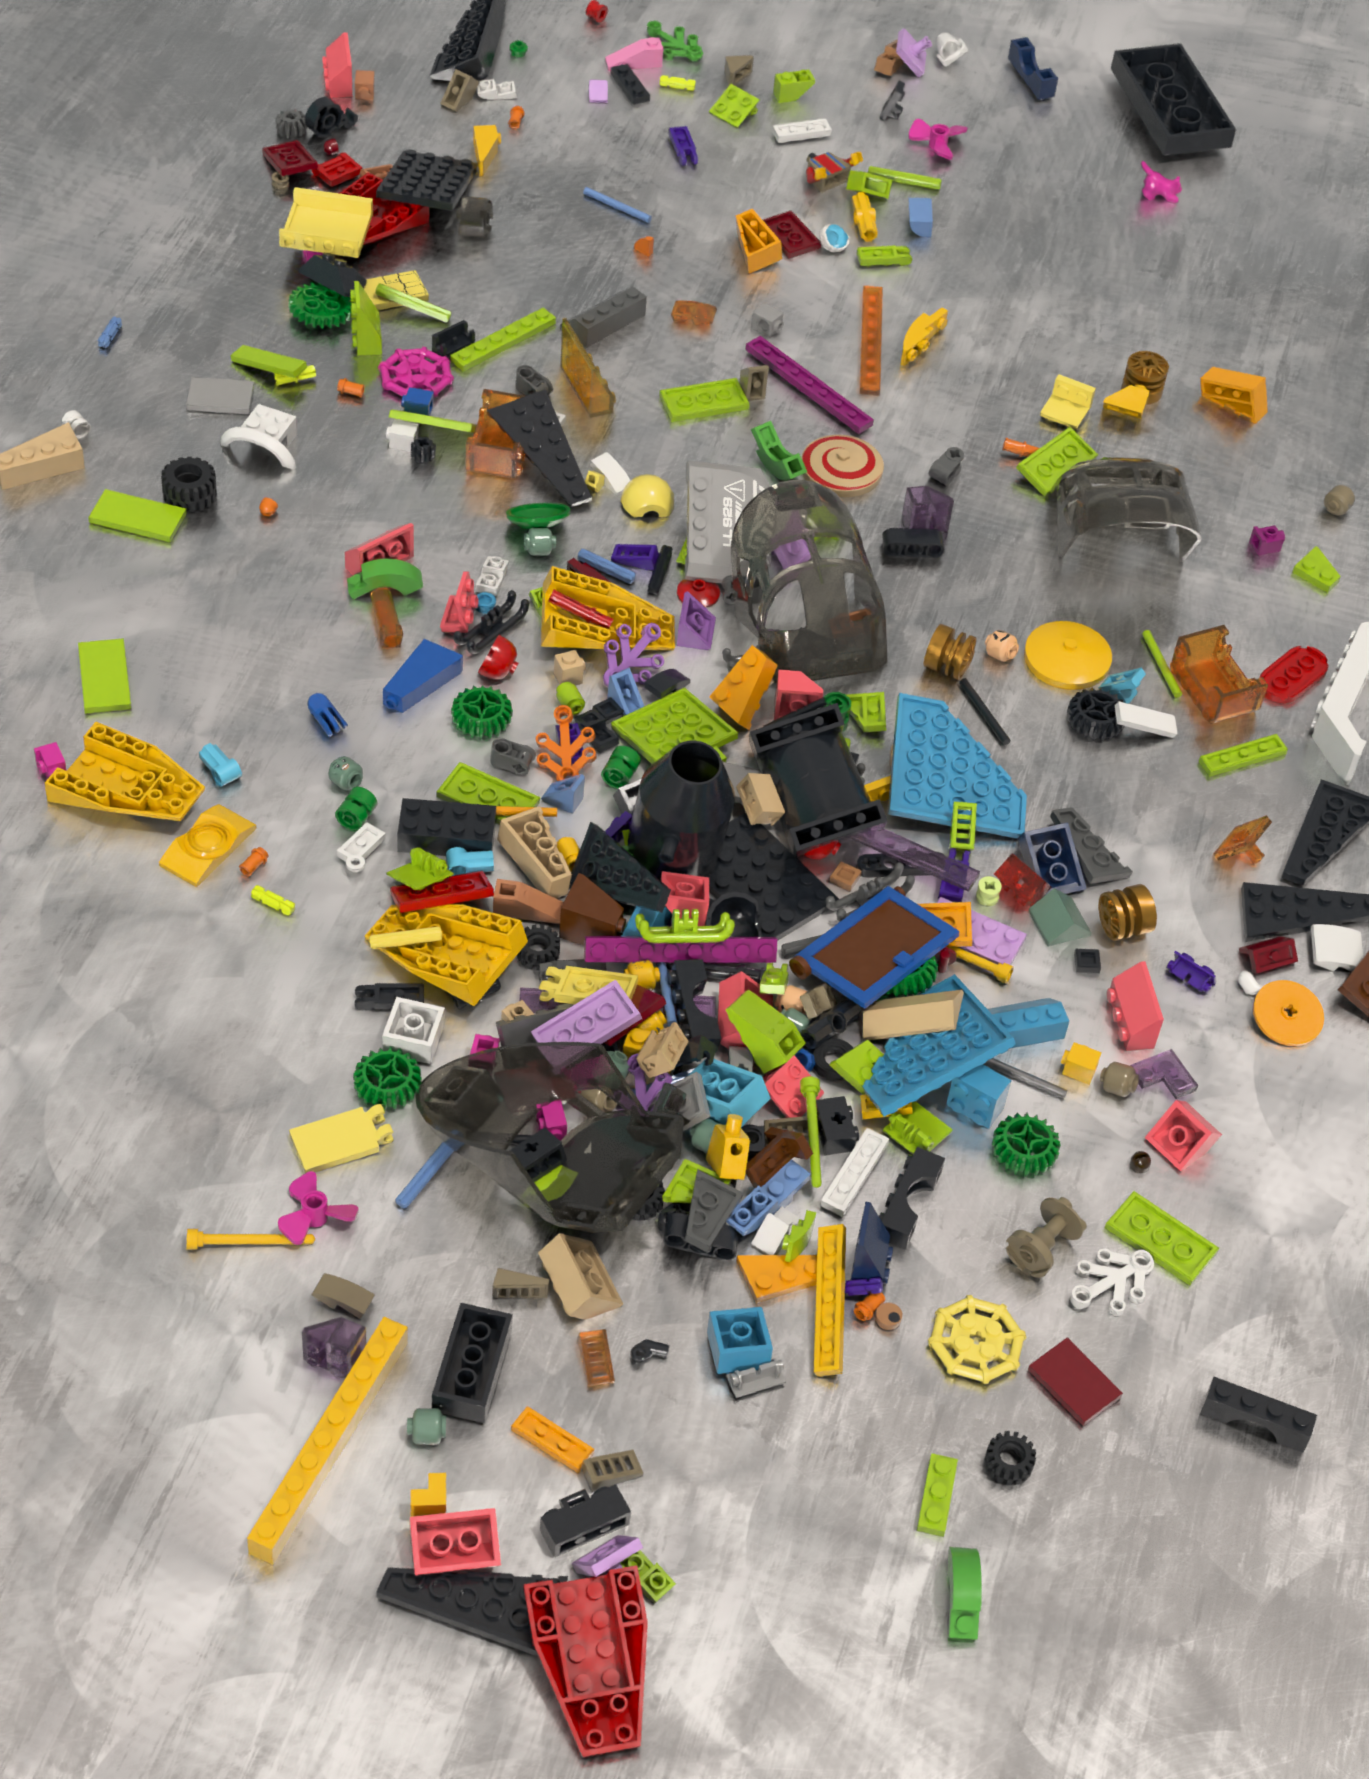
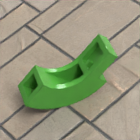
M771 421L751 429L759 447L756 453L772 475L781 480H790L807 472L800 454H791L783 447Z
M376 559L361 564L362 572L347 579L348 592L353 599L382 587L394 588L404 596L423 588L421 571L414 565L397 559Z
M949 1547L947 1568L950 1582L948 1637L978 1640L979 1611H981L982 1600L979 1552L975 1548Z

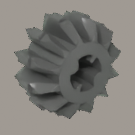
M296 109L280 111V114L276 116L277 133H280L281 137L287 136L288 139H296L297 136L303 137V134L307 133L305 115L302 111H296Z

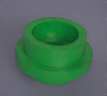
M517 40L510 44L509 49L513 56L523 57L528 50V46L523 41Z

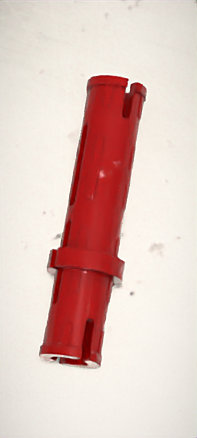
M555 589L548 600L549 603L586 620L585 623L588 624L592 623L609 629L614 620L597 611V608L586 606Z

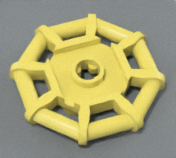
M966 1295L964 1299L954 1304L937 1309L928 1345L934 1349L947 1368L946 1372L948 1374H956L981 1381L982 1384H989L990 1380L1011 1370L1016 1371L1020 1367L1019 1358L1023 1341L1027 1338L1026 1332L1017 1325L1008 1312L1006 1305L1003 1303L998 1305L973 1298L972 1295ZM975 1309L993 1315L991 1318L975 1314ZM966 1310V1314L962 1315L960 1319L956 1320L952 1317ZM1000 1319L1010 1333H1003L1002 1326L999 1323ZM945 1326L952 1329L950 1337L942 1336ZM977 1336L983 1341H980L979 1345L974 1344V1340L971 1337ZM1004 1344H1012L1009 1355L1002 1352ZM946 1348L954 1349L956 1352L954 1360ZM993 1360L1000 1363L990 1369L987 1368L988 1362ZM962 1363L978 1367V1369L964 1366Z

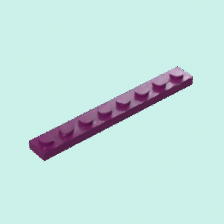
M762 336L746 343L745 350L765 365H768L770 369L856 433L860 434L873 426V418Z
M585 936L584 961L636 962L650 960L651 962H674V960L703 959V962L776 963L778 939L776 937H729L725 941L718 943H650L643 939L642 936Z

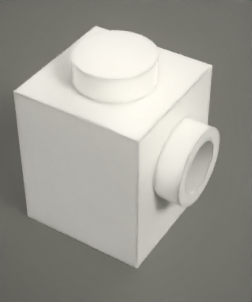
M394 419L392 426H388L386 432V439H389V448L411 452V442H414L419 437V423Z

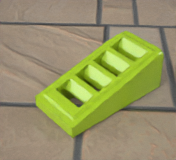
M953 802L949 850L950 848H956L957 851L974 850L977 803ZM958 810L971 811V814H958ZM957 819L970 820V824L957 823ZM957 829L969 830V834L957 833ZM956 838L968 839V843H957Z

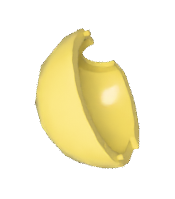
M644 474L633 478L624 487L621 494V503L624 509L634 518L643 517L648 511H656L659 517H668L674 510V493L665 480L656 475Z

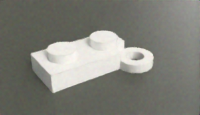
M366 822L337 850V857L346 862L348 870L359 872L365 867L364 859L385 840V833Z

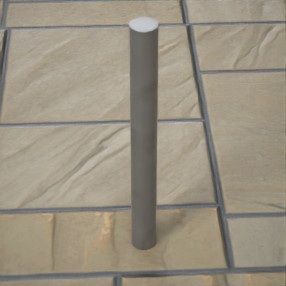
M994 1058L987 1060L983 1064L1062 1099L1065 1098L1068 1092L1067 1089Z

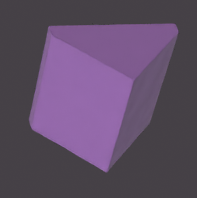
M688 591L684 593L677 646L709 650L712 645L716 617Z

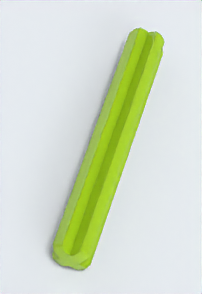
M869 166L868 173L891 179L892 182L939 190L941 187V179L874 166Z
M381 283L376 287V295L444 322H448L451 318V311Z

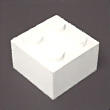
M396 997L382 1035L383 1051H388L390 1046L394 1052L401 1048L402 1055L409 1053L411 1059L431 1064L445 1026V1008Z

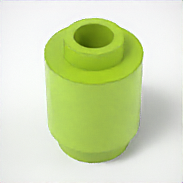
M563 682L557 687L556 697L560 704L570 707L573 715L580 713L585 707V700L576 685L571 682Z

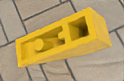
M496 125L473 126V144L479 176L485 174L498 152V144H501V133H497Z

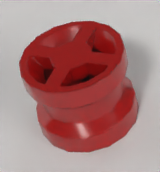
M592 0L586 8V16L594 18L598 23L604 21L608 14V7L603 4L600 5L596 0Z

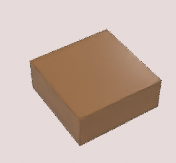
M841 861L830 876L829 882L850 892L861 877L862 871Z

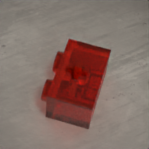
M1013 853L994 873L1001 882V888L1006 892L1011 889L1016 894L1013 898L1022 906L1026 904L1033 906L1052 888ZM1020 880L1024 881L1022 886L1018 884Z

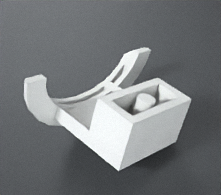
M258 404L241 427L229 428L223 433L220 445L229 448L231 442L236 440L252 442L272 452L282 466L296 469L295 460L287 450L297 436L296 416Z

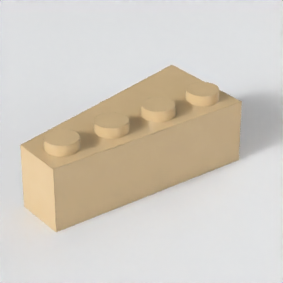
M69 422L0 454V486L2 490L85 468L83 449Z
M541 806L502 819L497 840L539 891L556 899L567 895L572 874L562 853L558 851L557 841L549 831L550 826L547 820H544L542 816Z

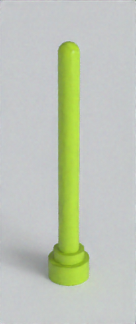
M809 1076L800 1080V1092L806 1098L809 1146L814 1153L810 1157L811 1183L814 1188H819L822 1184L816 1097L820 1092V1080L817 1077Z

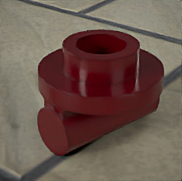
M944 947L935 954L938 972L946 973L948 965L956 961L957 954L949 947Z

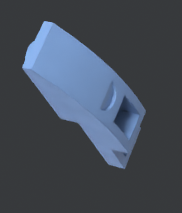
M791 1159L764 1186L760 1187L758 1185L740 1202L727 1223L743 1236L761 1227L768 1213L774 1215L781 1207L785 1208L793 1201V1195L810 1180L811 1174Z

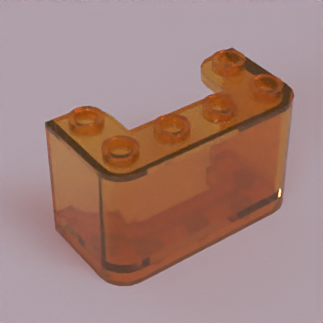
M489 389L483 390V407L479 409V420L473 437H468L466 442V471L516 479L517 475L521 476L523 463L521 462L526 460V456L523 454V447H520V442L513 443V440L499 428L495 420L489 417L487 410L525 397V395Z
M1225 625L1178 637L1172 662L1170 663L1172 674L1180 681L1182 688L1187 691L1192 702L1197 705L1204 719L1211 724L1260 710L1268 687L1263 677L1247 679L1230 655L1233 647L1231 644L1227 645L1225 636L1229 635V631Z

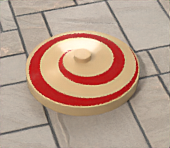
M848 435L820 437L806 446L801 457L807 470L806 473L802 474L805 480L818 491L836 497H856L872 491L880 483L884 470L883 459L871 444Z

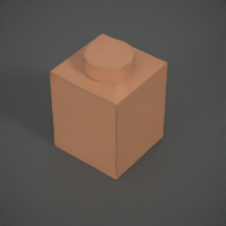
M356 70L355 99L374 100V71Z

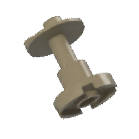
M1064 1197L1059 1199L1046 1198L1041 1202L1040 1211L1042 1218L1046 1222L1043 1228L1036 1227L1031 1233L1025 1230H1016L1006 1240L1009 1243L1006 1247L1009 1258L1022 1271L1025 1268L1032 1271L1030 1275L1033 1277H1044L1052 1269L1054 1261L1050 1250L1055 1246L1054 1238L1057 1235L1069 1240H1077L1087 1228L1085 1221L1072 1208L1071 1202Z

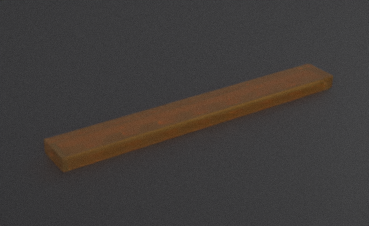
M863 286L859 394L880 395L883 287Z

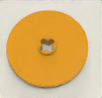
M1288 980L1270 982L1260 989L1254 999L1253 1015L1258 1027L1267 1037L1279 1044L1286 1046L1306 1045L1313 1041L1323 1028L1324 1012L1321 1003L1308 988L1299 983ZM1285 1010H1289V1013H1290L1292 1016H1291V1017L1288 1016V1013H1287Z

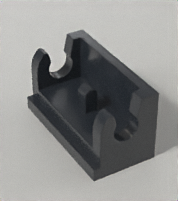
M462 320L433 334L432 352L442 357L446 356L450 360V355L475 343L474 329L468 332V323Z
M702 1034L687 1039L689 1042L675 1066L673 1075L681 1073L683 1065L691 1064L694 1061L699 1062L707 1057L705 1066L711 1065L715 1052L718 1051V1046Z

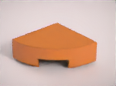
M650 236L640 238L635 242L634 249L649 257L653 254L654 238Z

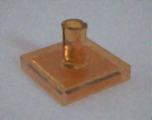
M1266 815L1236 826L1213 855L1220 861L1245 852L1252 864L1258 863L1265 854L1262 853L1255 843L1272 821Z

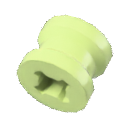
M990 876L981 878L978 883L976 900L984 906L995 905L999 900V893L1002 887L1001 882Z

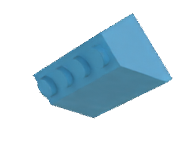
M1051 998L988 1009L1013 1036L1016 1045L1011 1048L1065 1039L1070 1022L1062 1002Z

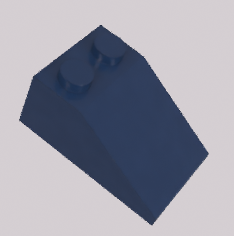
M1068 822L1026 831L1017 838L1023 861L1041 898L1054 888L1064 894L1087 889Z
M865 1201L850 1280L867 1279L869 1281L870 1278L879 1277L883 1284H887L890 1269L885 1268L886 1262H891L893 1247L889 1246L890 1235L871 1202Z

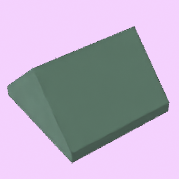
M1055 888L1029 908V913L1048 947L1091 936V931L1073 899Z

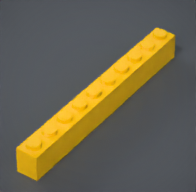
M387 1317L382 1318L248 1535V1554L274 1565L408 1344L407 1326Z

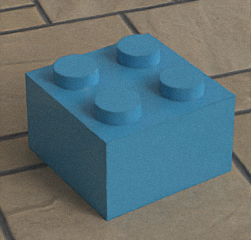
M985 1065L976 1066L965 1072L961 1077L952 1080L946 1105L955 1112L972 1119L976 1124L990 1129L1004 1109L1011 1080Z
M762 1307L709 1312L707 1335L717 1374L734 1373L735 1370L740 1372L753 1367L755 1370H758L760 1365L771 1362L773 1347Z

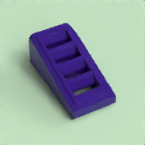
M615 544L611 561L640 569L654 570L659 552L657 545Z

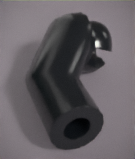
M645 1339L632 1347L630 1355L636 1362L644 1361L653 1355L667 1358L670 1345Z

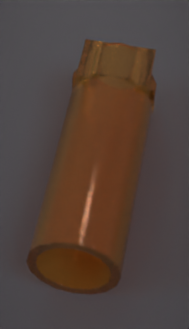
M378 588L371 593L370 599L380 634L382 648H400L403 630L399 623L392 592L387 588Z

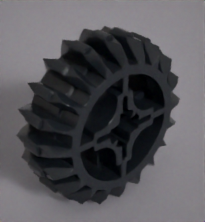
M1093 687L1089 691L1083 689L1082 692H1077L1069 702L1067 708L1068 722L1071 723L1072 729L1077 730V734L1083 733L1085 738L1089 736L1093 738V741L1096 738L1103 741L1106 737L1111 740L1113 736H1118L1125 728V726L1117 724L1115 705L1118 702H1123V700L1118 699L1117 694L1111 695L1110 690L1104 692L1101 688L1095 690Z

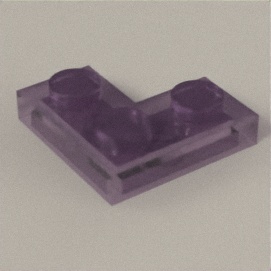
M1172 1049L1130 1065L1135 1069L1136 1074L1139 1075L1138 1084L1141 1089L1163 1081L1175 1099L1197 1091L1198 1084Z

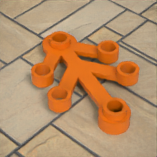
M560 705L554 710L555 721L560 724L561 746L552 741L546 733H539L535 738L538 747L547 748L562 759V766L551 760L548 753H540L537 756L539 767L548 768L555 773L557 781L565 779L566 776L573 777L579 775L578 772L587 763H592L597 758L595 749L586 747L582 751V756L572 765L571 758L585 743L594 741L595 732L591 727L583 728L579 737L570 745L569 723L573 720V714L570 707L566 705ZM586 733H592L589 737L584 736ZM542 738L547 739L543 743L539 742ZM588 753H593L591 757H586ZM544 758L548 759L545 763L540 762Z

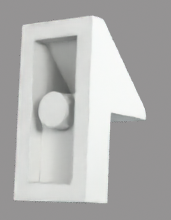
M781 1207L774 1215L768 1213L751 1246L764 1255H777L782 1249L785 1234L790 1235L792 1225L798 1226L799 1219H802L784 1207Z

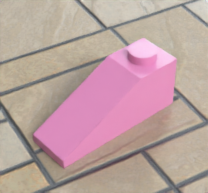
M660 38L641 39L606 56L605 62L608 71H611V67L628 64L631 69L662 67L663 46Z

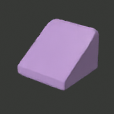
M589 80V102L608 103L607 80Z

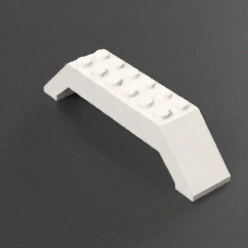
M1369 622L1361 623L1358 631L1353 630L1349 639V643L1352 644L1346 645L1342 654L1344 658H1340L1336 667L1338 673L1334 671L1329 684L1332 686L1327 685L1323 698L1325 701L1320 700L1316 712L1319 713V716L1315 715L1311 724V728H1314L1312 739L1343 784L1348 786L1367 742L1360 738L1349 718L1369 677Z

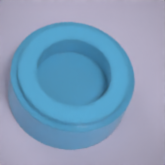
M487 592L477 594L478 607L475 609L480 613H487L493 610L496 606L495 596Z

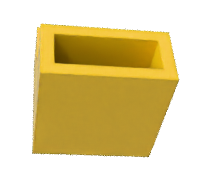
M428 1473V1489H411V1517L446 1513V1473Z

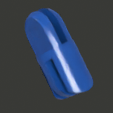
M316 693L309 697L307 702L308 709L329 737L333 736L331 729L335 733L340 732L338 723L343 729L348 727L346 721L327 696L322 693Z

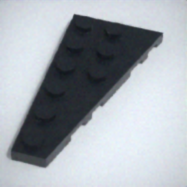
M387 1567L376 1591V1597L537 1656L532 1640L523 1585L552 1580L553 1584L567 1582L568 1576H558V1578H542V1575L521 1577L514 1576L513 1573L468 1571V1574L443 1572L415 1575L414 1569Z

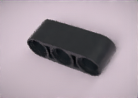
M888 528L882 533L883 550L887 556L938 558L945 552L943 534L936 529Z
M671 1213L666 1216L663 1242L667 1246L721 1260H731L736 1257L739 1232L732 1226H724L707 1253L684 1241L689 1215Z

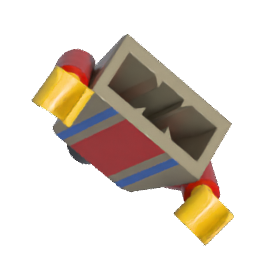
M826 152L819 156L815 153H810L806 159L808 162L806 169L807 182L809 184L813 183L821 193L848 182L851 167L863 161L861 152L852 153L850 158L847 159L839 158L831 152Z

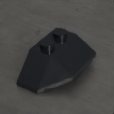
M330 253L314 255L299 268V273L345 297H351V290H354V281H359L363 289H365L367 280L353 267L347 265L345 260L335 259V255Z

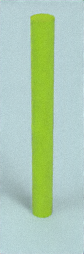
M1145 630L1142 635L1174 698L1181 697L1182 692L1150 630Z

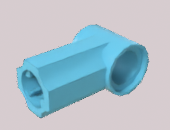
M209 743L203 746V749L199 752V758L210 769L212 777L218 786L222 787L242 776V771L237 761L233 758L228 759L216 744Z
M454 847L446 852L447 870L454 873L452 876L478 871H494L493 851L466 852L464 848Z

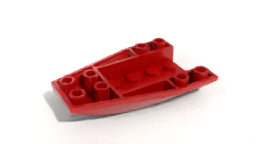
M637 1565L612 1569L608 1571L607 1575L553 1584L552 1580L524 1584L533 1645L582 1758L640 1747L648 1621Z

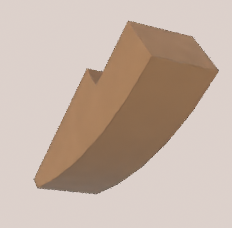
M898 39L886 45L884 53L877 57L875 71L891 76L902 66L904 61L896 53Z

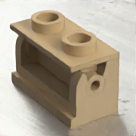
M748 773L736 786L751 825L770 823L773 826L784 815L785 810L770 774Z
M674 1022L669 1027L660 1030L658 1035L652 1030L636 1060L648 1078L672 1071L689 1041L678 1024Z

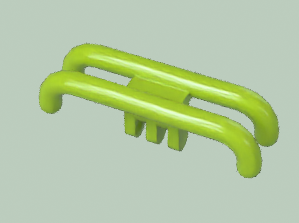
M673 909L672 926L650 927L642 913H638L635 917L636 927L641 936L650 943H718L728 939L735 927L734 920L730 919V915L727 912L721 914L720 922L717 925L698 926V909H692L691 918H689L688 909L682 910V918H679V909Z

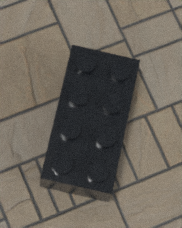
M402 798L397 832V852L410 853L413 848L417 847L433 855L446 856V852L454 847L464 848L466 852L493 851L496 806Z
M460 1302L432 1392V1408L440 1409L442 1414L485 1423L512 1333L513 1314Z

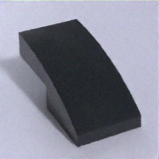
M672 668L659 672L646 680L644 688L662 699L671 691L674 693L684 688L691 680Z
M594 709L574 717V721L578 723L580 730L585 727H591L594 730L595 739L590 743L600 753L619 744V737L606 727L605 718ZM586 733L584 736L589 737L592 733Z

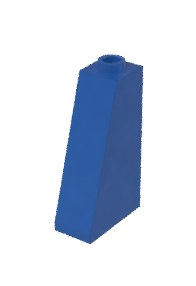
M423 639L383 688V705L404 713L461 674L463 671V655Z

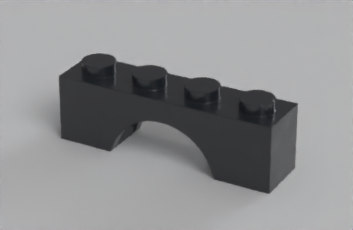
M703 959L674 960L672 970L668 971V983L673 987L672 1000L673 1004L677 1005V1022L681 1024L682 1032L687 1039L702 1034L719 1047L722 1038L717 1018L704 1014L697 1008L693 1000L694 997L703 993L707 982Z
M919 1147L916 1148L913 1156L910 1154L907 1156L903 1167L906 1171L904 1175H898L894 1188H897L895 1194L890 1193L887 1198L885 1207L888 1209L886 1213L881 1212L879 1215L890 1235L889 1243L906 1250L918 1220V1215L910 1208L907 1199L917 1192L934 1190L943 1170L944 1157Z
M1213 1376L1200 1412L1204 1416L1223 1423L1239 1419L1256 1422L1269 1429L1276 1437L1277 1443L1303 1453L1311 1438L1317 1414Z

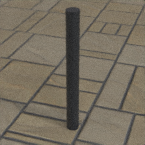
M966 678L961 679L959 684L1003 745L1009 744L1010 738Z

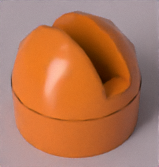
M268 497L263 498L259 506L260 512L264 516L273 515L278 508V504Z

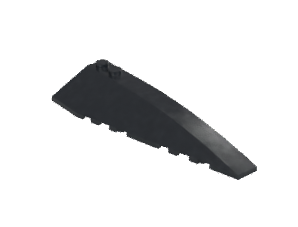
M473 0L470 3L471 9L465 11L455 27L456 30L450 34V42L443 45V53H438L430 74L431 79L450 81L455 69L479 81H483L489 76L500 38L506 0Z

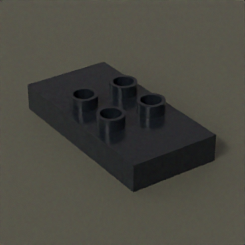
M1181 43L1114 51L1111 71L1164 156L1232 148L1236 128Z

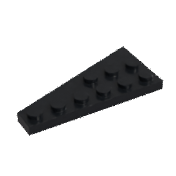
M546 389L487 410L489 417L495 420L499 428L513 440L516 447L541 471L544 478L551 482L555 490L572 508L592 501L590 492Z
M1321 779L1281 878L1304 886L1369 823V796Z
M590 822L571 872L569 890L578 873H580L616 902L663 913L671 889L602 828Z
M1243 882L1241 887L1245 942H1250L1254 938L1263 936L1265 939L1273 938L1275 934L1281 933L1292 935L1309 932L1313 924L1341 926L1342 923L1354 922L1355 924L1369 922V894Z

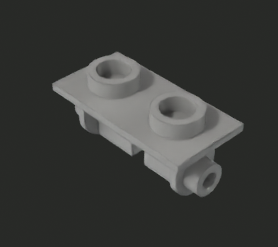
M775 1358L769 1363L760 1365L758 1370H755L753 1367L740 1372L735 1370L734 1373L726 1374L736 1398L786 1383L781 1372L784 1370L783 1362L781 1359L776 1360Z

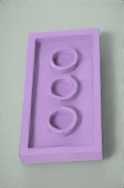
M940 897L937 903H954V902L949 901V900H947V899H945V898ZM971 910L972 946L959 948L995 964L1007 963L1012 965L1026 940L1027 934Z
M614 980L532 1030L531 1033L555 1070L558 1071L641 1020L642 1017L619 983Z

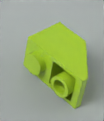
M810 69L775 74L773 93L778 103L797 101L815 84V78Z

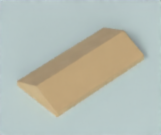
M954 990L874 1001L863 1011V1038L866 1041L956 1030L964 992L963 990Z

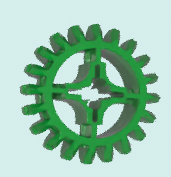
M473 685L471 690L465 688L463 693L458 692L457 698H454L451 715L453 724L456 725L457 730H462L464 735L470 734L472 738L479 736L480 739L483 736H487L491 739L493 734L499 736L501 731L505 732L507 726H510L513 710L511 701L507 698L506 694L501 693L500 689L494 691L492 686L485 688L482 685L481 688H476Z
M935 955L887 991V995L894 993L896 997L899 995L907 997L910 994L916 996L917 992L925 993V989L931 988L932 984L936 982L938 965L936 964Z
M391 1046L388 1051H383L380 1047L378 1053L370 1050L369 1057L362 1056L361 1062L357 1063L356 1070L353 1073L354 1089L357 1091L359 1099L364 1098L366 1105L372 1103V1106L381 1104L384 1111L390 1106L396 1110L398 1104L405 1107L407 1101L413 1102L414 1095H418L420 1085L422 1084L420 1066H417L416 1059H411L409 1053L402 1055L401 1048L394 1052Z
M1018 1112L1014 1115V1118L1008 1115L1005 1121L1001 1120L998 1127L994 1130V1138L992 1140L994 1156L998 1157V1164L1005 1163L1006 1170L1014 1169L1015 1175L1019 1171L1023 1172L1025 1177L1029 1172L1034 1176L1039 1171L1045 1173L1048 1168H1052L1056 1159H1058L1061 1147L1058 1140L1059 1133L1054 1132V1125L1047 1126V1119L1038 1120V1115L1029 1117L1028 1112L1023 1117Z

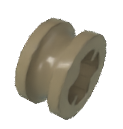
M278 172L272 174L273 188L277 190L288 188V175L281 176Z

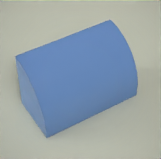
M909 198L910 227L915 234L921 237H931L932 201L931 198Z

